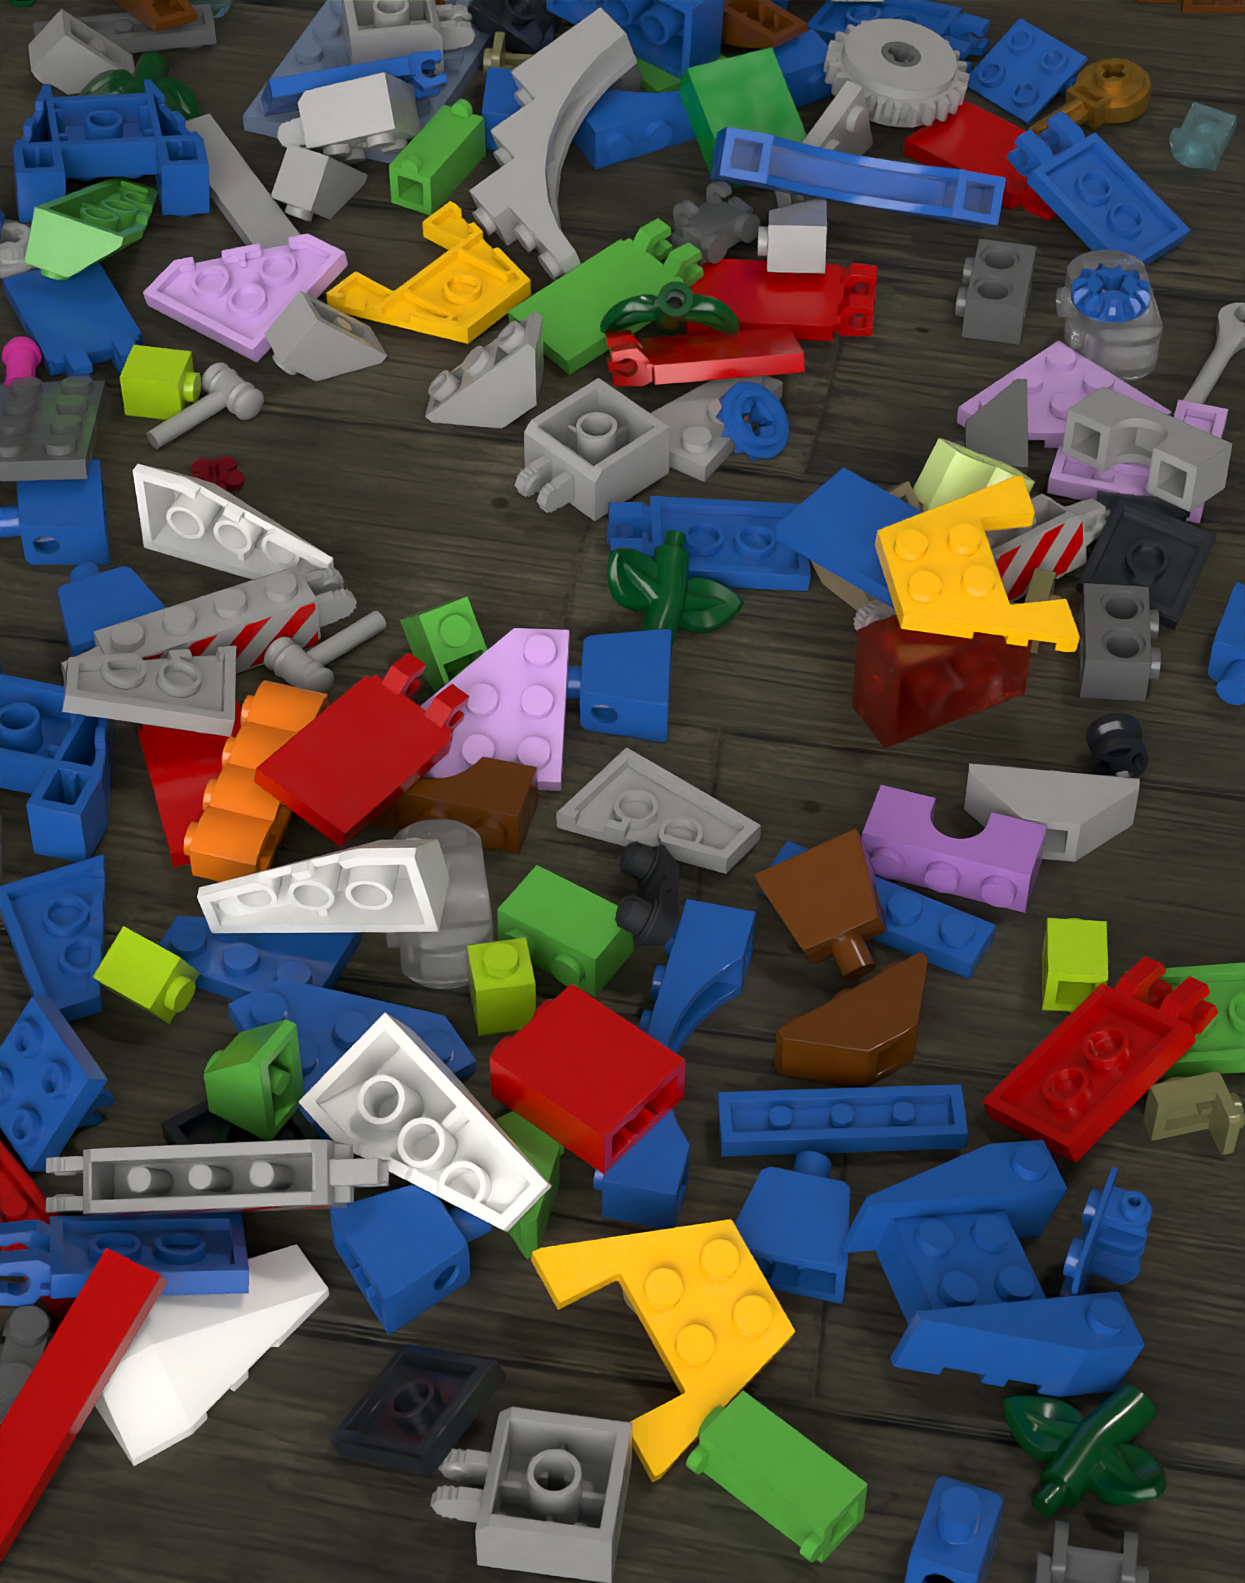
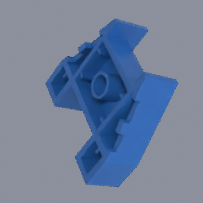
M143 80L144 93L53 97L51 84H43L35 101L36 110L32 118L27 117L23 126L24 135L21 140H16L13 146L15 196L19 223H32L36 206L65 196V179L71 178L89 181L96 177L122 176L124 178H138L143 175L154 174L162 216L190 217L195 214L210 213L209 162L204 140L197 131L189 132L185 127V118L178 110L172 112L166 106L165 95L151 80Z
M0 659V788L32 794L26 807L35 854L74 862L90 859L109 826L117 721L108 718L62 712L64 686L4 675Z
M1044 1140L987 1144L872 1194L864 1200L841 1247L844 1253L876 1251L907 1321L908 1327L890 1357L893 1367L940 1375L944 1367L980 1374L981 1383L1001 1387L1005 1386L1008 1379L1036 1384L1037 1393L1056 1397L1111 1392L1117 1389L1145 1345L1120 1293L1108 1292L1046 1298L1018 1238L1040 1236L1068 1190Z

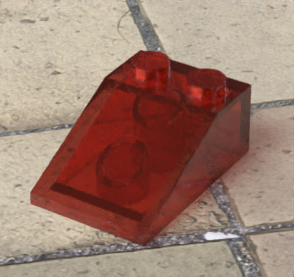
M897 615L874 621L858 629L852 707L883 747H890L1025 694L1032 640H1028L1027 646L1006 644L1004 636L974 632L972 639L906 630L901 629Z

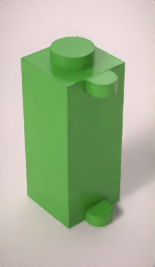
M459 99L452 107L443 105L389 164L391 203L431 216L486 156L485 117L473 114L472 106L468 101Z
M742 1391L726 1408L722 1405L715 1407L703 1420L698 1430L699 1445L688 1457L686 1466L696 1474H701L702 1472L707 1474L801 1547L800 1554L810 1562H814L817 1559L822 1563L864 1518L868 1484L745 1391Z

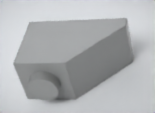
M63 9L53 17L28 45L31 72H33L34 76L43 84H51V86L57 87L66 94L80 93L93 78L105 71L125 69L133 74L135 69L132 54Z
M289 143L271 198L287 204L284 213L311 222L315 214L331 220L365 184L368 175L329 156Z
M816 198L769 211L768 227L759 226L758 256H767V272L825 273L827 199Z
M302 291L295 296L264 334L274 351L272 358L282 370L290 375H296L298 372L314 381L380 364L387 357L386 352L370 326Z

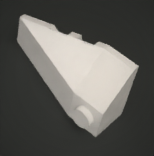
M137 464L133 469L144 548L252 580L294 566L299 568L302 575L318 569L321 571L323 568H334L331 556L214 483Z
M297 1244L248 1259L249 1293L164 1295L158 1297L95 1404V1407L133 1466L192 1435L208 1419L207 1411L229 1388L235 1391L249 1377L248 1369L270 1347H279L329 1296V1288Z

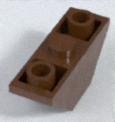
M920 951L902 962L890 963L877 976L855 988H845L839 991L829 1002L806 1015L798 1014L790 1018L776 1031L775 1069L783 1076L864 1088L913 1062L924 1000L928 958Z

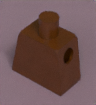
M856 828L754 874L758 884L812 964L834 957L845 981L858 979L875 969L876 964L866 941L886 932L887 925L870 855Z

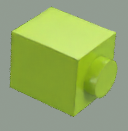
M133 345L120 375L125 415L168 420L189 407L191 402H197L200 396L201 376L200 373L194 372L191 351Z
M1047 918L1042 950V1010L1073 1012L1101 983L1107 985V921L1083 920L1079 918Z
M123 926L92 978L114 994L170 1024L175 1014L184 1010L190 1003L196 988L195 981L200 973L181 957Z
M526 937L467 945L469 991L478 1036L521 1030L531 1021L536 1011V984Z

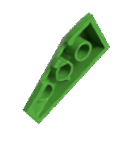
M115 176L36 206L34 208L24 263L41 268L40 272L42 275L56 280H68L69 277L95 266L142 238L156 203L158 191Z

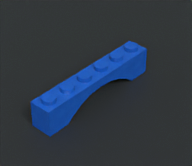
M813 29L773 48L796 108L836 96L831 93L833 85L825 83L826 72H823L828 45ZM612 89L605 91L588 111L572 141L595 169H599L696 139L678 91L652 93Z
M731 127L717 131L709 178L711 180H723L727 183L811 198L827 199V201L982 229L998 226L1006 181L1004 177L961 169L917 165L834 151L775 135Z
M690 899L686 900L680 922L677 921L675 930L664 947V954L669 955L667 966L658 964L655 969L651 987V999L656 1000L654 1010L643 1011L639 1023L640 1030L678 1054L698 1025L718 1007L742 993L754 950L755 911ZM673 1110L666 1114L605 1174L595 1169L593 1189L602 1191V1217L661 1229L677 1227L689 1183L690 1144L677 1124Z

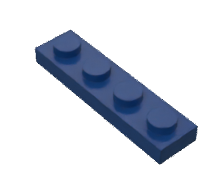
M787 841L770 867L809 849ZM875 876L887 931L873 938V940L912 956L921 951L928 958L929 963L970 979L994 940L996 925ZM761 888V894L766 895Z
M961 1084L718 1092L717 1111L721 1157L798 1154L803 1151L845 1153L967 1148L968 1127Z

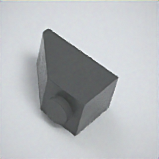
M1016 379L967 419L963 441L954 440V443L978 454L1006 463L1027 476V379Z

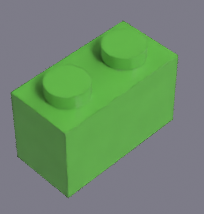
M538 865L535 866L497 909L498 941L526 937L531 964L552 974L562 984L569 986L572 983L594 997L598 995L634 952L633 934L617 927L615 913L618 906Z

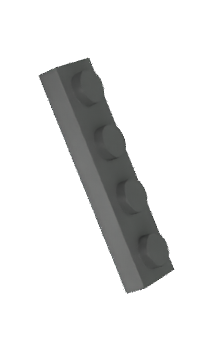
M211 4L191 5L197 13V21L160 31L152 30L136 20L128 12L77 18L129 53L157 52L159 50L182 47L195 49L203 45L217 44ZM50 21L33 23L35 37Z

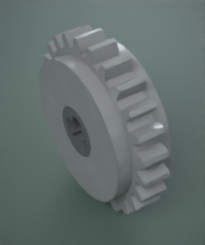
M899 19L863 20L856 27L851 24L847 25L845 33L838 31L835 40H830L823 67V72H826L825 83L833 85L831 90L833 95L838 94L847 80L863 86L866 106L869 111V120L893 127L915 128L921 125L931 126L935 119L942 122L945 121L948 113H957L958 106L962 105L970 76L966 73L967 63L959 61L961 53L958 50H953L949 45V41L944 40L940 35L922 25Z

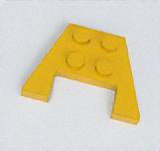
M450 201L422 222L423 237L446 248L448 251L398 289L392 291L355 271L326 293L327 305L345 314L469 344L508 313L507 311L531 295V280L499 247L492 249L483 239V231L474 222L468 224L462 218L461 209Z
M1014 476L877 530L875 548L901 629L972 639L974 632L1004 636L1006 644L1027 646L1030 639L1056 643L1055 651L1075 652L1077 650L1080 636L1067 599L1014 605L1009 603L985 531L1032 526L1035 510L1023 476Z
M732 1219L544 1247L532 1252L531 1261L558 1310L614 1281H618L679 1389L680 1396L630 1421L632 1423V1447L652 1482L660 1479L680 1455L698 1439V1430L706 1416L719 1405L726 1407L792 1339L795 1333L792 1324Z

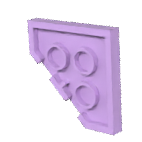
M307 233L288 237L289 244L262 249L260 243L223 250L221 251L222 258L195 263L193 257L174 260L143 292L148 306L237 353L258 362L271 348L264 335L265 332L295 296L302 291L317 299L348 266L344 251Z
M1058 340L959 406L957 423L965 427L967 419L1016 379H1027L1028 440H1044L1045 448H1058L1059 445H1063L1068 408L1102 387L1111 389L1171 416L1172 412Z
M514 628L424 702L420 707L427 711L434 698L451 684H454L470 696L468 703L459 709L465 715L463 721L453 730V735L450 736L453 740L449 753L420 779H440L454 776L467 770L484 756L537 767L538 790L561 791L570 645L569 630Z

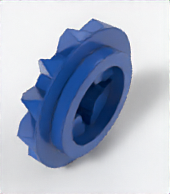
M1099 263L1096 270L1082 269L1079 278L1073 280L1071 289V300L1081 313L1092 319L1109 323L1127 322L1140 317L1148 309L1151 298L1150 282L1140 279L1139 272L1136 270L1128 272L1122 270L1120 264L1115 268H1107Z
M741 382L732 386L719 399L722 408L715 418L722 422L725 427L721 437H730L734 442V453L745 452L752 462L761 458L769 460L784 449L789 437V422L784 407L770 390L754 382ZM748 414L750 421L760 427L752 432L751 424L744 422V419H742Z

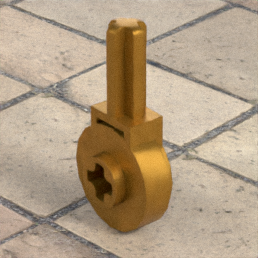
M1108 58L1096 61L1086 66L1078 74L1075 84L1066 89V104L1029 127V129L1039 137L1041 132L1049 128L1046 125L1048 119L1061 110L1078 126L1084 123L1094 130L1104 123H1123L1140 117L1148 109L1151 99V80L1149 74L1141 66L1126 59Z

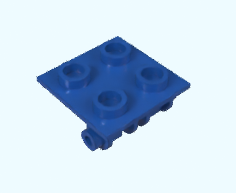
M1020 18L969 74L967 88L1029 126L1058 92L1066 95V89L1075 84L1079 74L1078 70L1088 59L1086 56Z
M1111 1168L1103 1191L1092 1188L1081 1222L1085 1226L1080 1239L1074 1237L1063 1270V1275H1066L1059 1297L1085 1295L1092 1274L1109 1279L1113 1283L1120 1285L1133 1281L1139 1275L1141 1258L1148 1235L1147 1229L1152 1216V1206L1141 1192L1115 1187L1118 1168Z

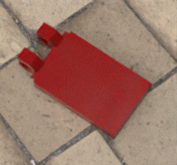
M963 100L962 105L958 106L957 113H948L946 120L943 122L935 119L931 126L925 125L905 139L904 155L925 166L961 169L1006 178L1002 206L1013 210L1021 204L1027 212L1048 221L1057 216L1049 205L1026 183V176L1020 175L1006 158L1011 150L1018 147L1014 142L1019 135L1026 132L1025 130Z
M722 259L718 263H711L709 261L703 265L696 263L703 268L704 276L692 284V293L713 297L725 303L737 316L740 330L790 326L797 340L833 341V332L842 336H872L873 312L877 288L876 265L852 263L848 268L839 267V264H825V273L767 272V261ZM857 283H864V284H867V285H866V286H859V285H857ZM854 314H861V315H864V316H862V317H857V316H854ZM687 322V334L721 332L696 322Z
M790 326L739 330V334L735 335L724 332L652 337L644 338V340H640L630 329L605 333L607 348H610V357H607V368L611 372L613 386H645L654 381L655 385L805 372L804 352Z
M408 652L390 667L384 679H381L376 674L371 678L364 676L256 767L254 782L342 848L449 753L453 740L450 736L453 735V730L463 721L465 715L459 709L468 703L470 696L454 684H451L434 698L427 711H425L410 700V698L420 690L422 682L416 679V677L424 673L426 664Z
M239 702L235 703V722L231 734L233 737H236L241 729L240 716L242 708ZM142 724V729H138L140 747L173 867L191 864L190 856L184 854L186 832L191 822L199 823L204 813V793L210 779H218L223 770L222 755L229 736ZM284 836L279 844L284 843Z
M1145 956L1120 978L1115 989L1101 983L982 1101L989 1118L1032 1141L1044 1140L1049 1150L1076 1163L1196 1042L1195 1035H1200L1218 1014L1216 1006L1203 1000L1210 994L1208 985L1189 976L1173 990L1171 984L1160 980L1166 973L1163 964Z

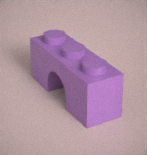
M880 785L862 832V840L868 849L874 875L884 879H894L929 888L939 893H949L988 903L995 907L1026 912L1042 864L1047 830L1046 825L991 812L988 823L980 834L966 839L951 838L940 833L933 826L936 798Z

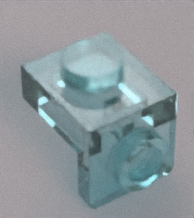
M1193 102L1181 128H1173L1169 136L1172 157L1190 168L1204 167L1215 171L1237 126L1236 115Z

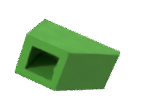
M468 597L441 603L400 620L413 655L426 664L422 675L435 693L487 651Z

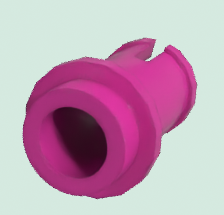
M23 336L15 337L2 349V360L6 365L4 386L11 385V382L18 378L36 377V368L41 363L42 353L32 339Z

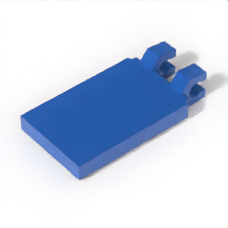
M827 0L808 22L807 31L813 29L829 46L830 40H835L838 31L846 32L847 25L851 24L856 27L863 20L899 19L922 25L940 35L944 40L949 41L952 49L958 50L961 53L960 60H965L968 55L983 56L990 47V39H977L971 35L973 33L976 36L983 37L990 28V20L963 13V8L928 0H884V2ZM963 61L967 63L966 73L969 74L972 70L971 62Z
M441 50L413 52L408 57L401 56L269 79L261 96L264 117L299 111L298 101L304 91L383 72L413 85L416 102L438 96L440 94V87H444L447 83L446 74H438L433 78H428L423 74L434 73L436 70L435 64H439L442 61Z
M1062 110L1048 119L1046 125L1049 128L1041 132L1039 137L1029 129L1016 138L1014 143L1018 147L1011 150L1006 158L1020 175L1026 176V183L1108 268H1115L1120 264L1122 270L1126 272L1132 270L1139 271L1183 243L1191 230L1096 132L1085 137L1082 129Z
M100 263L69 277L68 280L48 278L41 274V268L2 279L5 295L28 337L40 348L42 353L41 360L50 376L65 373L66 377L77 375L90 377L89 373L93 372L92 364L112 359L117 372L121 375L132 346H144L142 333Z
M843 467L777 524L776 540L895 609L875 548L877 530L923 512ZM994 557L995 563L997 565L998 559Z
M650 496L649 506L642 502H609L606 542L610 544V552L619 547H630L641 551L653 560L654 549L664 544L666 531L678 530L686 534L684 550L691 555L688 578L698 576L709 578L733 588L808 591L811 578L809 559L776 540L777 524L800 504Z
M241 1213L50 1216V1225L38 1219L0 1223V1246L22 1243L29 1248L0 1252V1276L29 1277L20 1284L0 1281V1305L32 1306L41 1295H51V1298H77L106 1248L160 1274L167 1281V1284L159 1296L249 1293V1264Z

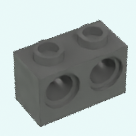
M979 239L975 258L966 257L962 286H968V288L959 287L955 316L964 317L962 337L1020 345L1032 288L1037 246Z
M1084 583L1078 620L1080 636V698L1129 701L1146 700L1149 680L1159 679L1161 664L1160 647H1151V641H1157L1159 610L1150 609L1149 587Z

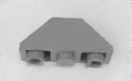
M534 311L519 323L517 321L509 323L501 331L497 339L485 347L478 346L467 355L464 362L452 371L444 370L438 374L428 389L430 398L425 417L432 423L502 429L536 406L544 373L543 317Z
M969 763L964 810L984 827L988 823L991 812L1046 825L1047 830L1042 859L1075 862L1133 825L1140 779Z

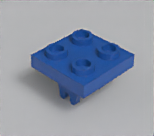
M31 997L0 1047V1128L28 1170L35 1172H46V1158L58 1157L77 1127L98 1125L103 1121L104 1117L97 1108L109 1107L115 1103V1098L111 1092L103 1088L108 1079L52 999Z

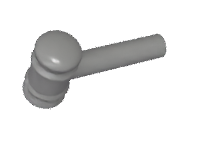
M215 363L205 371L202 377V388L208 395L146 433L147 439L158 450L226 407L241 420L252 419L263 407V393L256 389L252 383L246 382L238 376L237 372L230 369L227 364Z
M373 611L307 652L303 651V648L295 644L291 638L280 637L267 648L264 655V664L268 669L273 670L276 676L282 677L293 687L328 694L333 686L334 674L330 669L324 668V666L385 630L386 621L381 613Z

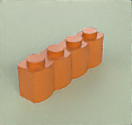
M264 680L257 689L255 696L248 695L246 697L240 716L241 729L236 737L230 736L227 739L223 750V770L218 779L212 778L207 784L203 798L204 813L199 823L191 822L186 832L184 854L190 856L193 876L222 882L270 869L276 847L286 832L293 811L254 782L256 767L329 707L328 694Z

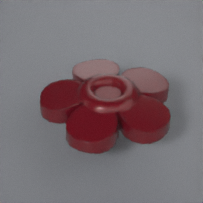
M221 456L217 460L200 458L191 464L193 474L189 475L190 477L214 483L226 491L227 489L238 490L245 483L244 473L237 470V462L232 457Z

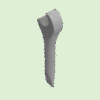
M1231 303L1220 309L1215 328L1217 340L1214 349L1183 399L1184 401L1204 404L1229 360L1238 351L1245 348V323L1241 322L1245 318V303Z

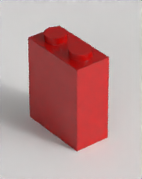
M572 983L554 1000L547 999L535 1011L531 1021L514 1036L503 1038L494 1048L489 1060L491 1096L602 1174H605L684 1098L685 1059Z

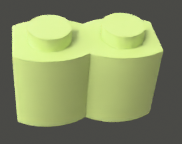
M939 438L913 491L918 501L923 504L922 509L925 512L1014 476H1023L1028 493H1030L1035 481L1006 463Z

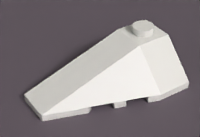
M438 839L378 840L199 887L197 898L212 933L439 932L450 876Z
M384 1013L299 1101L300 1105L335 1142L352 1144L353 1153L363 1158L388 1160V1171L506 1232L551 1187V1184L440 1058L410 1027L387 1013Z

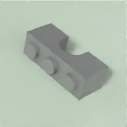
M1102 387L1068 408L1062 453L1102 472L1120 463L1146 465L1150 467L1146 492L1190 512L1225 488L1232 443L1111 389Z

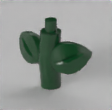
M156 52L144 53L137 62L133 74L125 69L108 70L100 73L79 94V96L144 93L143 80H151L165 95V104L172 112L178 110L185 118V121L200 117L194 93L182 81L167 77L169 64L161 54Z
M679 281L669 282L664 285L657 296L641 294L620 301L605 314L600 323L601 333L616 332L638 323L654 321L659 331L667 335L680 333L686 327L687 322H696L732 335L739 334L740 330L739 320L730 307L713 297L693 294L686 284Z
M678 530L666 531L664 544L654 549L653 560L635 548L619 547L611 550L607 563V580L612 598L618 605L633 612L645 611L639 631L671 629V654L679 626L694 634L712 632L734 618L740 612L744 603L737 593L717 581L699 576L688 578L691 555L684 550L686 534Z
M1130 1385L1120 1386L1086 1418L1068 1403L1055 1398L1025 1394H1012L1003 1398L1005 1418L1015 1440L1033 1459L1048 1464L1039 1476L1042 1487L1031 1499L1034 1508L1043 1516L1051 1518L1062 1505L1069 1508L1075 1507L1089 1489L1099 1501L1119 1506L1156 1499L1165 1492L1167 1480L1161 1462L1148 1451L1136 1445L1128 1444L1156 1418V1410L1152 1402L1137 1388Z

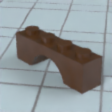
M483 756L473 766L454 776L440 779H419L370 824L383 828L390 827L425 834L432 838H444L479 845L487 849H499L520 854L538 807L537 767Z

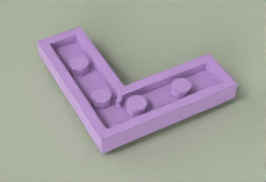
M1178 400L1174 418L1222 439L1228 409ZM1059 445L1049 476L1047 493L1079 500L1090 498L1096 500L1097 490L1156 497L1146 492L1150 467L1139 463H1120L1102 472L1063 454V445ZM1205 502L1193 509L1186 521L1200 524Z

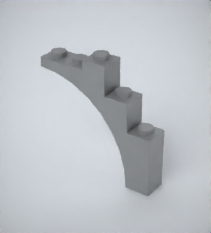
M601 7L511 71L519 89L514 93V97L521 109L490 130L498 147L493 154L501 168L469 190L478 208L472 214L482 230L488 236L495 232L507 246L518 239L527 252L536 249L540 254L538 256L540 264L554 281L581 265L576 251L561 230L558 206L561 169L571 140L588 111L605 91L637 64L626 32Z

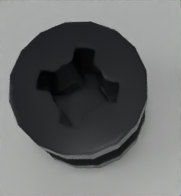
M1110 713L1099 717L1088 727L1086 740L1090 751L1093 753L1092 766L1096 775L1136 778L1147 768L1149 758L1144 744L1141 743L1143 736L1141 726L1132 715Z

